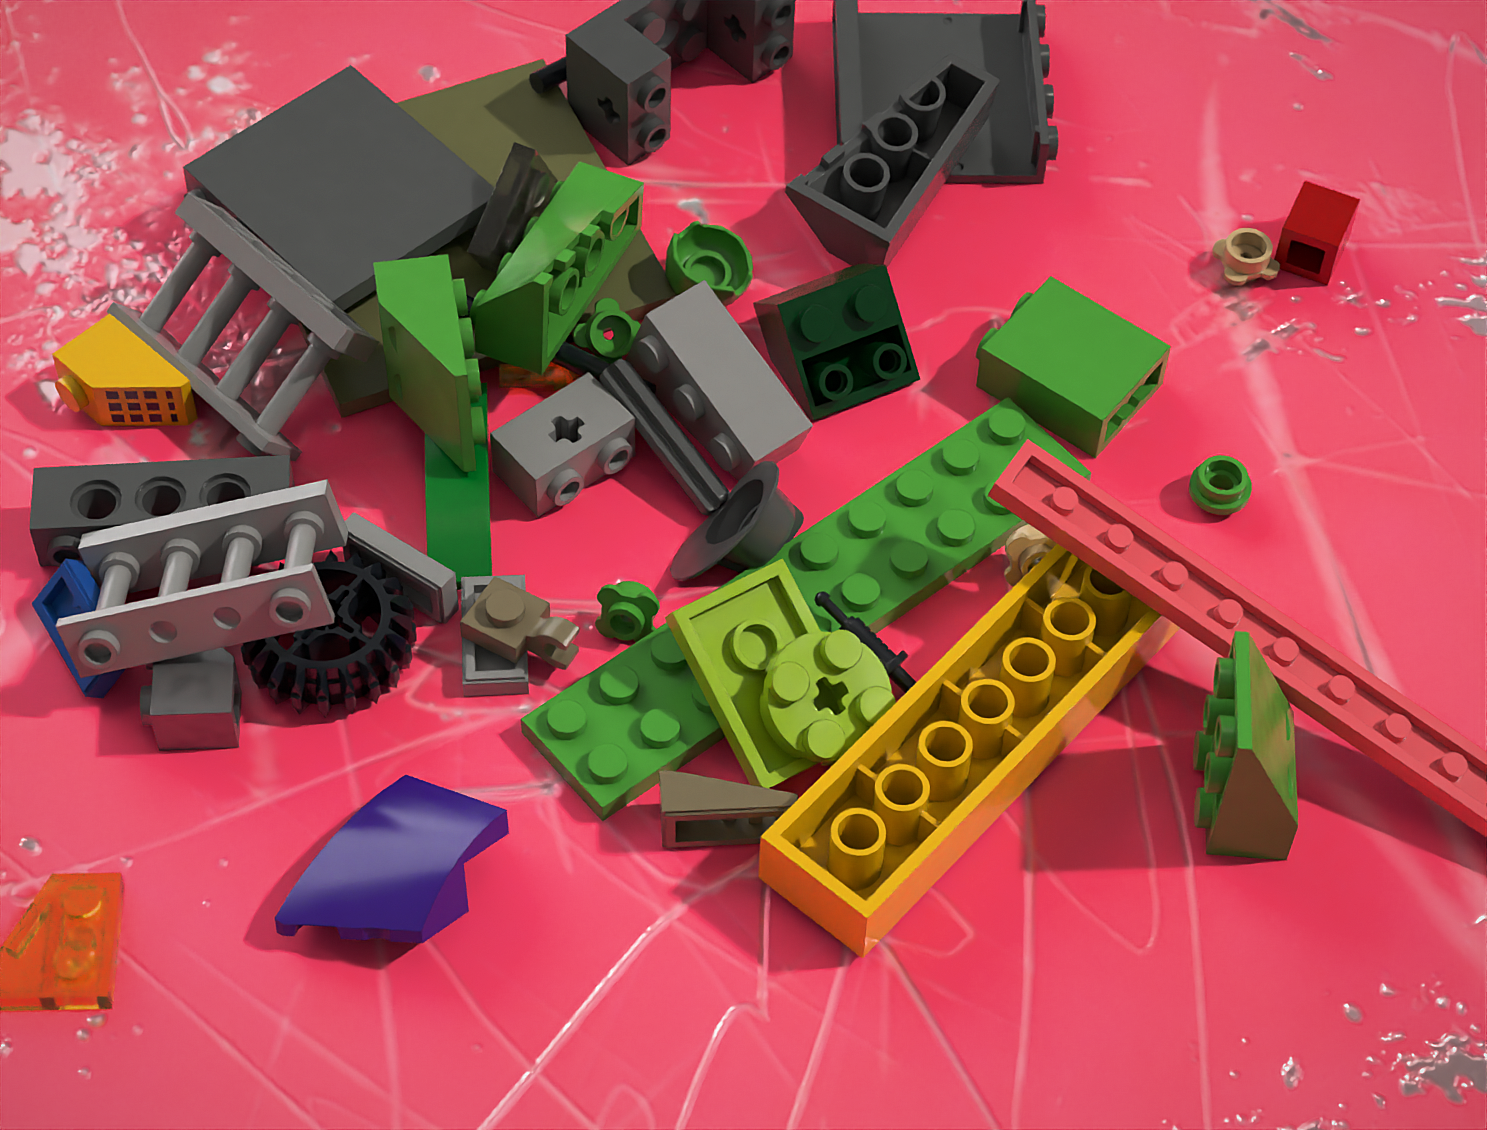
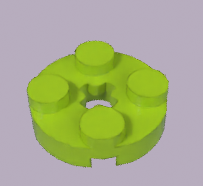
M836 630L833 632L816 631L791 641L770 659L764 674L768 673L764 680V693L760 694V713L769 735L784 752L799 760L806 758L812 762L822 763L821 765L832 766L896 703V699L892 694L891 683L883 664L869 647L860 642L855 634L848 630ZM821 681L827 687L833 686L838 692L839 699L837 705L839 710L836 715L828 707L818 710L814 706L812 699L819 694L816 682Z

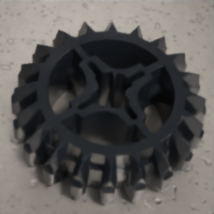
M330 549L325 561L313 564L335 614L334 623L296 631L293 635L294 643L288 650H285L278 643L281 635L246 642L240 647L243 662L251 670L252 680L257 684L258 689L268 688L269 696L273 698L276 705L291 698L292 707L300 715L310 704H318V710L325 718L330 712L332 705L343 703V706L353 714L356 707V699L365 697L377 704L378 698L381 695L380 685L397 688V683L400 679L399 670L410 669V663L413 658L411 648L415 647V642L417 641L416 624L412 622L414 620L413 604L409 601L408 596H404L403 586L399 583L398 578H386V571L382 568L380 562L364 568L363 560L360 559L357 552L345 563L338 562V557ZM280 562L278 570H282L284 568L283 563ZM367 616L371 617L378 624L377 631L371 639L362 634L361 623Z

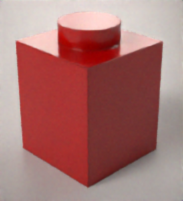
M1304 181L1282 227L1274 260L1279 262V269L1328 286L1349 240L1360 199Z

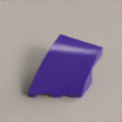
M405 774L357 811L313 859L275 916L276 932L283 936L294 937L298 929L304 925L337 927L341 939L367 940L382 938L390 942L424 943L469 912L464 863L509 834L507 810Z

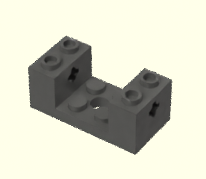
M620 0L565 35L568 103L583 129L629 166L647 153L657 151L671 138V71L684 62L695 59L704 49L708 48L752 83L770 71L784 66L793 57L795 0Z

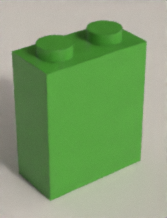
M1050 276L1034 294L1026 292L1019 299L1010 319L1000 329L991 328L982 338L976 351V358L980 360L976 387L999 401L1009 397L1036 423L1096 458L1163 385L1171 346Z

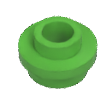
M1224 455L1212 456L1206 459L1194 469L1189 482V493L1192 500L1203 510L1218 515L1233 514L1243 509L1247 505L1252 492L1251 479L1245 466L1237 459Z

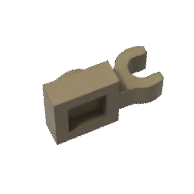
M496 576L493 577L460 621L461 637L516 664L525 651L528 650L541 657L550 665L566 670L579 652V647L572 643L579 633L578 626L562 617H550L549 602Z

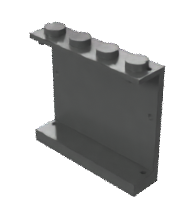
M833 0L832 39L837 144L840 146L845 144L861 130L862 124L877 111L880 113L884 112L898 100L903 90L951 52L1001 80L987 121L945 183L1044 184L1047 160H1056L1058 153L1057 126H1048L1047 119H1052L1054 89L1052 84H1044L1043 78H1048L1050 49L1049 44H1040L1039 38H1044L1045 5L1036 4V0H1022L1020 14L858 12V0Z

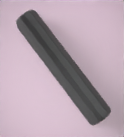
M619 359L610 364L600 374V383L635 417V428L700 513L710 516L727 501L728 494L730 493L631 363Z

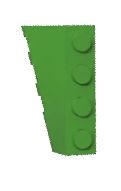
M579 161L565 182L558 181L555 184L546 209L540 217L533 216L530 219L521 244L514 253H506L499 265L494 282L487 291L484 289L480 290L472 303L469 317L471 318V324L475 325V352L539 375L544 373L641 229L643 182Z

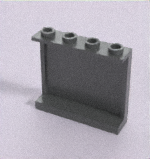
M349 65L183 166L188 193L222 207L343 311L376 290L374 262L427 257L467 230L484 244H487L503 233L501 193L352 65Z

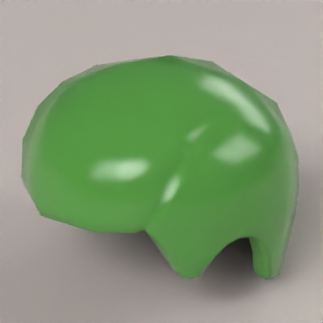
M693 221L680 233L673 234L666 251L665 277L677 296L705 280L722 304L728 306L747 291L753 279V262L749 250L742 238L720 225L701 224L698 221Z

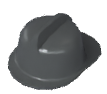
M763 461L749 470L728 494L727 501L713 512L682 544L673 558L670 568L674 580L685 581L695 578L715 564L738 573H742L750 567L764 566L777 555L784 544L794 538L803 524L804 516L777 487L779 468L774 461Z

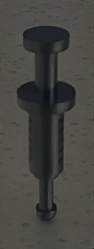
M818 592L814 599L818 607L822 606L841 625L839 630L852 632L859 638L861 643L869 647L883 664L888 677L906 693L916 683L900 666L909 655L904 650L896 655L891 649H888L889 647L885 643H882L883 641L879 637L877 638L874 632H871L868 626H865L866 624L859 617L856 619L853 616L848 618L829 599L830 595L827 592Z

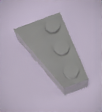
M705 280L645 315L625 361L631 363L641 378L656 385L655 396L661 404L713 456L722 469L728 471L739 481L749 470L761 462L774 461L778 463L801 447L813 424Z

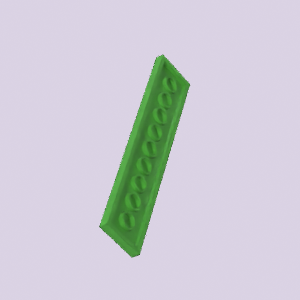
M1007 397L784 544L777 555L764 566L750 567L718 589L783 558L820 631L833 632L841 627L822 606L818 607L815 603V595L818 592L824 591L830 595L829 599L848 618L851 616L855 619L859 617L866 624L865 626H868L871 632L876 634L1002 548L1015 530L1029 525L988 496L996 480L1027 439L1089 481L1091 472ZM667 622L521 718L522 734L602 821L658 784L659 771H677L725 738Z

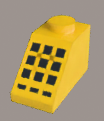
M110 313L52 353L59 379L55 382V388L61 399L74 412L83 410L101 426L189 425L198 419L190 380Z

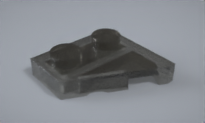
M514 142L467 249V252L483 269L494 273L498 272L499 265L506 253H514L521 244L530 219L533 216L540 217L546 209L551 192L558 182L535 149Z

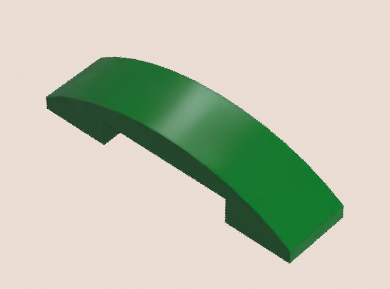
M487 382L481 383L482 396H479V403L470 404L471 407H482L486 444L474 445L476 471L463 472L425 433L427 556L455 572L457 590H461V577L493 576Z

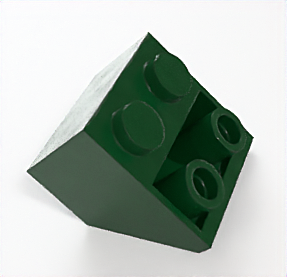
M856 264L753 302L770 359L809 420L819 419L920 380L886 265Z

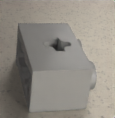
M588 372L490 433L493 472L537 517H540L557 505L563 506L570 503L579 495L582 489L606 474L617 473L628 464L630 459L635 456V417Z

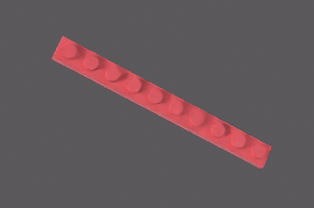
M1029 439L1026 440L994 483L988 494L990 498L1222 657H1228L1235 631L1249 632L1289 703L1487 838V752L1035 443Z

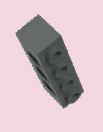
M290 455L34 468L29 530L40 567H60L65 559L83 561L78 547L82 534L295 487Z

